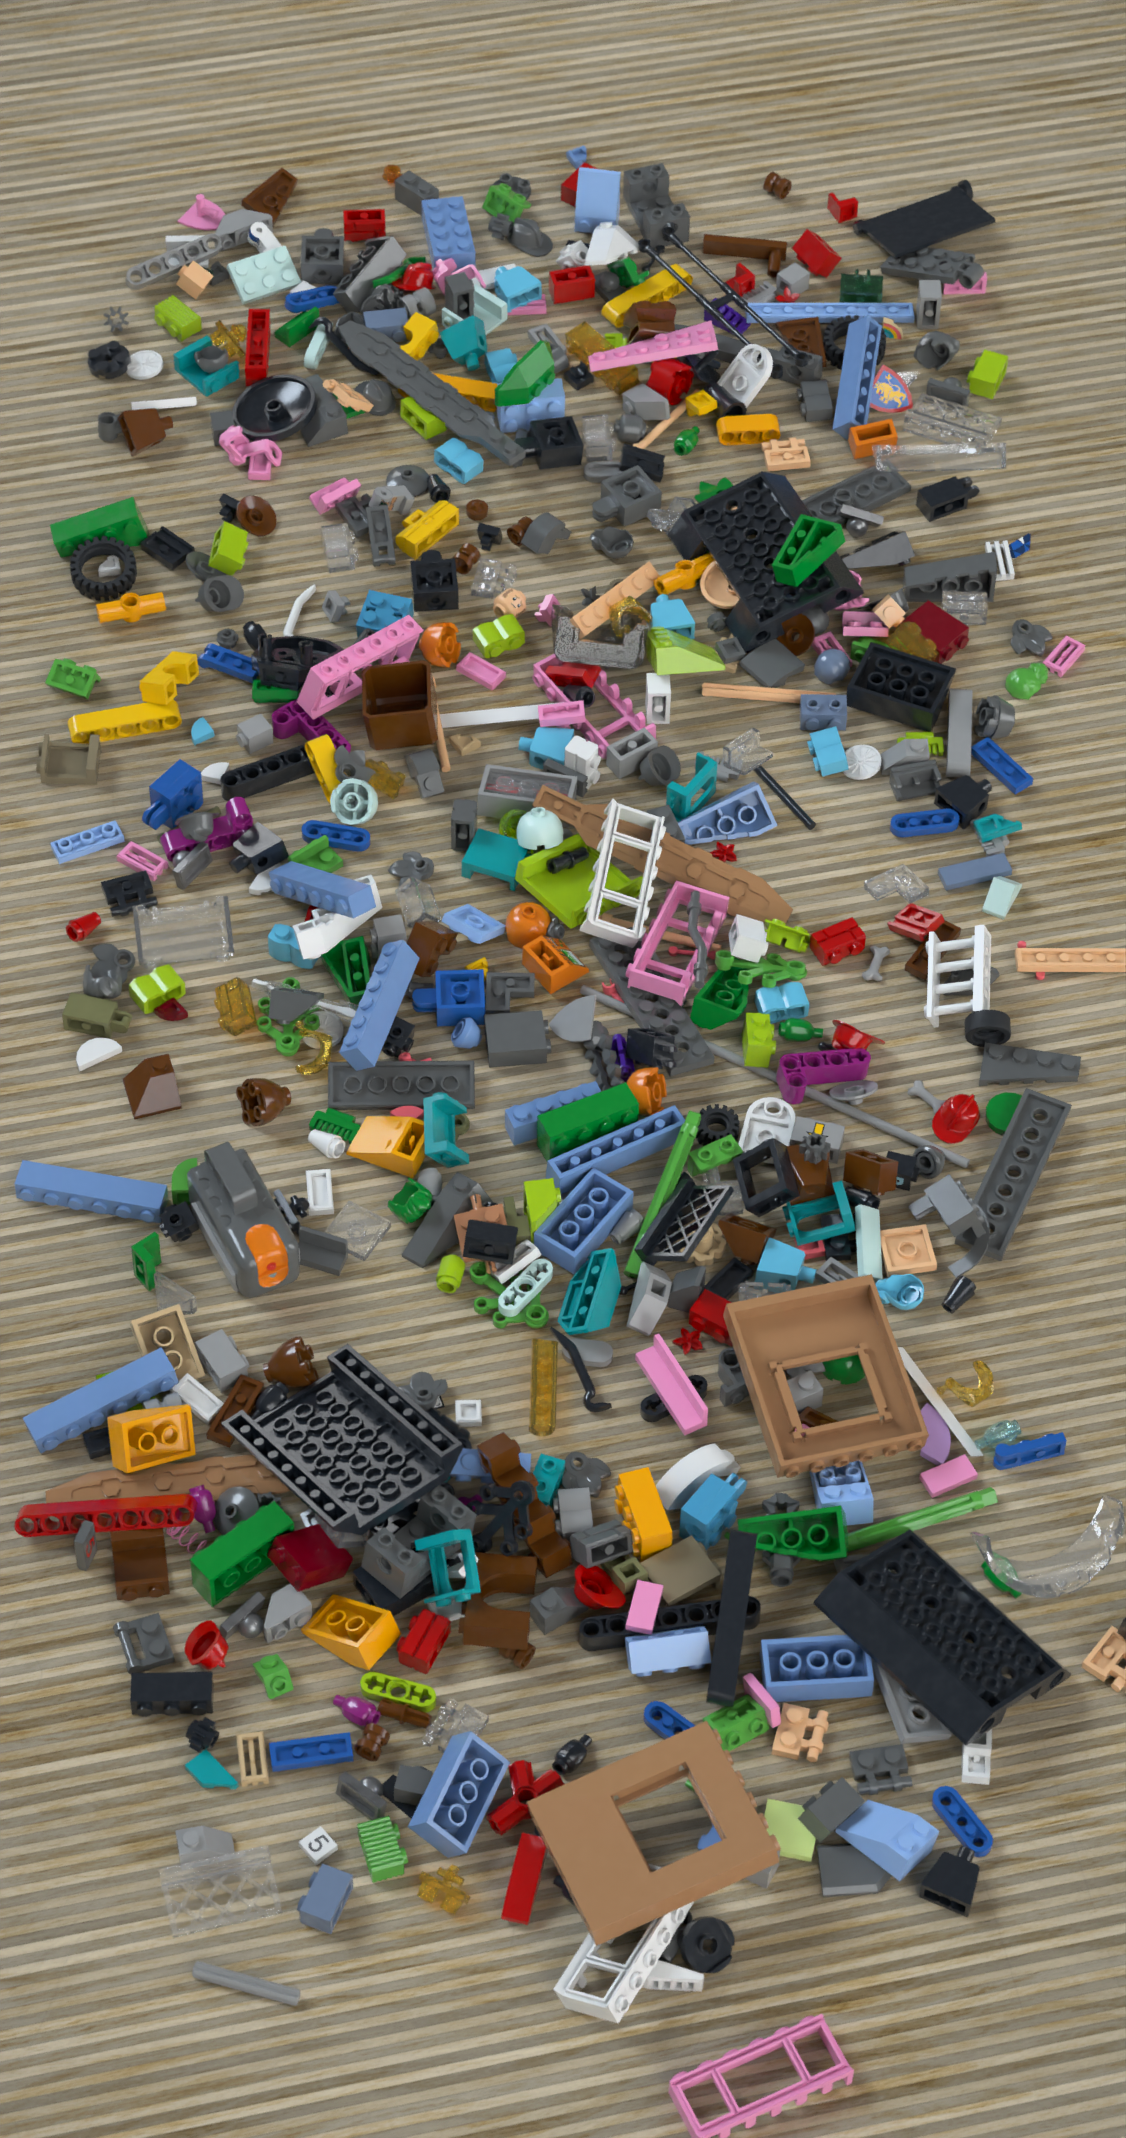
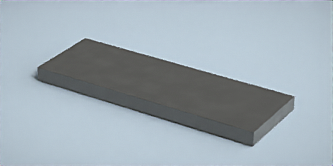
M884 460L802 501L814 518L843 525L847 523L849 518L836 515L838 508L832 503V497L838 489L850 490L854 496L852 507L869 512L910 492L911 485Z
M474 1060L377 1061L375 1067L358 1071L348 1062H328V1108L335 1110H394L401 1106H416L424 1109L423 1098L431 1097L437 1092H443L467 1107V1109H475Z

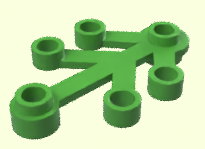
M726 950L717 951L715 954V964L719 970H730L731 966L751 969L739 972L738 982L741 984H751L753 977L763 975L762 985L767 988H773L776 986V981L786 978L799 981L807 976L806 965L803 962L795 960L787 962L775 953L767 954L766 960L760 957L758 963L745 959H734L735 956H732L731 952Z
M292 977L286 978L281 984V987L301 990L299 981ZM263 997L258 1001L261 1013L269 1015L270 998ZM313 1006L301 1017L290 1022V1024H280L284 1027L283 1033L272 1026L269 1017L262 1016L257 1020L258 1030L266 1033L276 1041V1049L283 1056H293L300 1047L299 1041L311 1031L319 1028V1017L311 1013L318 1011L321 1007ZM305 1019V1025L293 1033L294 1027Z
M476 1262L471 1265L470 1279L475 1284H484L499 1296L507 1289L491 1277L490 1274L486 1273L484 1262ZM512 1276L508 1280L512 1284L518 1276ZM527 1284V1292L531 1290L532 1286L530 1284ZM542 1290L530 1301V1305L527 1304L516 1316L506 1317L499 1311L493 1314V1325L496 1328H504L508 1323L525 1322L531 1328L545 1326L549 1320V1314L545 1307L540 1305ZM476 1298L474 1301L475 1312L485 1314L489 1309H498L499 1298ZM479 1304H484V1305H486V1306H484V1307H479L478 1305H479ZM498 1318H503L504 1320H503V1321H497L496 1319H498Z

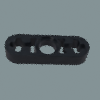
M700 1375L689 1376L688 1379L696 1388L700 1387V1390L697 1392L701 1399H704L707 1395L708 1386L706 1379ZM657 1392L641 1401L640 1415L647 1422H657L671 1415L664 1403L660 1404L661 1399ZM650 1406L652 1409L656 1408V1411L653 1412L651 1409L647 1410V1407Z

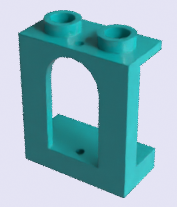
M699 752L696 754L695 777L687 786L683 787L674 781L667 786L666 805L670 806L677 822L701 810L716 793L717 762ZM700 788L704 789L705 792L691 806V798Z
M842 1180L833 1182L835 1195L791 1206L789 1201L786 1203V1206L782 1207L785 1220H791V1222L787 1223L790 1237L795 1236L798 1246L856 1231ZM836 1209L840 1210L843 1223L805 1232L797 1228L798 1222L806 1217Z
M454 1529L415 1540L416 1551L428 1550L435 1597L424 1599V1603H436V1607L452 1605L451 1600L455 1599V1602L471 1600V1595L481 1593L471 1529ZM460 1543L466 1585L464 1589L453 1591L449 1583L444 1547Z

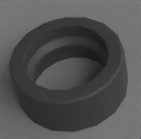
M980 1010L969 1014L965 1018V1038L972 1045L984 1047L985 1043L1001 1045L1006 1043L1011 1037L1010 1018L1002 1011Z

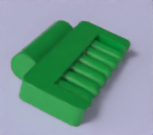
M328 1108L326 1113L319 1110L315 1112L309 1123V1130L316 1129L319 1131L322 1127L321 1131L325 1132L327 1130V1133L338 1134L341 1138L343 1137L344 1141L349 1140L351 1145L360 1129V1125L355 1123L356 1117Z

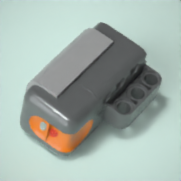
M229 1142L205 1150V1162L191 1168L187 1174L189 1201L200 1231L233 1290L240 1292L244 1297L255 1298L297 1280L300 1274V1248L298 1242L246 1150L239 1149L234 1151Z

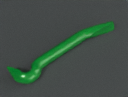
M410 257L405 259L403 265L391 274L373 280V288H376L378 285L394 282L404 274L410 264L426 263V257Z

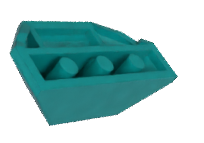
M613 1248L591 1251L587 1257L588 1260L580 1266L570 1280L557 1320L568 1335L587 1333L609 1327L622 1286Z

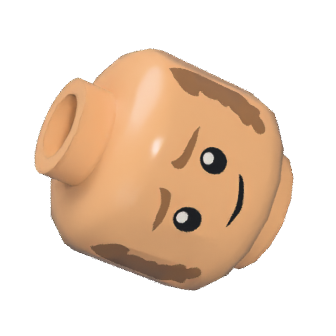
M508 588L494 599L493 611L498 618L508 614H513L517 618L526 610V597L521 591Z

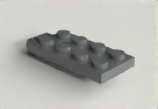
M925 247L897 258L890 256L880 266L882 274L920 280H940L941 283L952 285L959 279L960 284L967 289L972 288L984 275L983 267L978 263H974L976 259L975 254Z

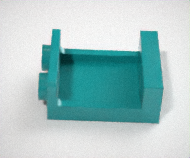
M478 828L462 860V877L471 879L475 871L508 881L510 883V890L515 891L517 885L520 884L515 880L518 862L533 854H531V849L521 847L517 839Z
M437 1092L431 1097L423 1098L425 1155L446 1168L469 1164V1154L456 1147L455 1116L467 1113V1107L443 1092Z

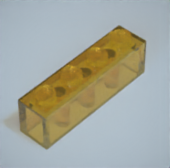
M586 321L565 333V347L571 355L574 354L589 369L588 356L596 352L615 349ZM634 364L592 372L596 378H600L605 382L609 390L615 391L619 396L639 383L638 368Z

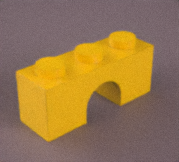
M415 312L403 326L406 339L410 342L399 346L415 360L418 361L423 358L426 350L439 337L437 323Z
M172 651L140 680L139 690L142 694V701L167 705L177 696L176 684L189 685L199 675L197 654Z

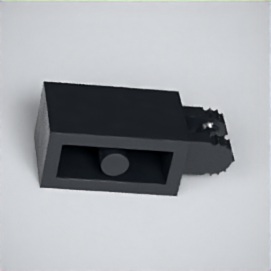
M954 476L919 489L916 506L925 518L932 522L966 509L968 500L976 497L980 490L977 486L972 485L973 482L970 477L958 479Z
M628 1028L626 1057L635 1060V1064L658 1067V1070L663 1069V1066L677 1067V1061L673 1060V1053L678 1052V1046L674 1045L675 1036L650 1028Z

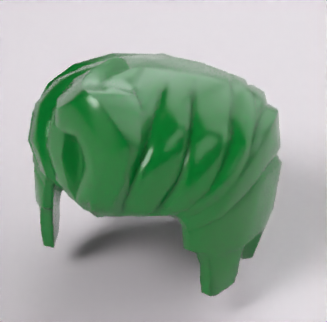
M410 1177L408 1180L411 1182H406L402 1190L395 1194L393 1200L388 1201V1207L391 1212L406 1224L418 1220L425 1211L430 1209L432 1201L431 1192Z

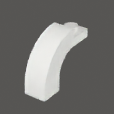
M715 1443L703 1446L677 1462L657 1483L656 1488L662 1505L667 1510L681 1509L711 1474L717 1477L729 1476L731 1473L736 1474L741 1467L730 1452L721 1450Z

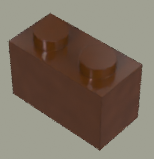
M864 1149L846 1152L843 1181L853 1184L852 1187L857 1189H868L873 1195H885V1192L896 1189L898 1161Z

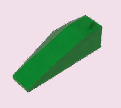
M842 1506L737 1519L738 1531L757 1533L755 1549L816 1561L847 1558L848 1530L846 1513Z

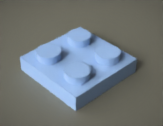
M470 904L444 913L441 921L447 924L452 931L464 934L471 942L477 944L500 936L505 931L504 924Z

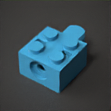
M369 590L356 624L357 638L365 629L370 628L372 631L378 632L407 615L413 618L412 599Z
M731 1473L725 1481L711 1474L681 1508L679 1537L686 1539L692 1535L697 1543L701 1542L704 1545L706 1551L710 1546L714 1547L720 1540L721 1533L725 1528H731L736 1521L737 1499L745 1491L747 1481L743 1478L739 1479V1476L735 1473Z

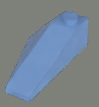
M752 782L729 793L677 822L685 837V843L688 845L758 836L778 826L764 794L756 782Z

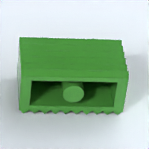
M390 1816L357 1824L359 1841L372 1882L376 1883L383 1879L386 1880L398 1875L402 1876L404 1874V1864L408 1863L405 1848H399L397 1842L400 1839L397 1823L392 1824Z

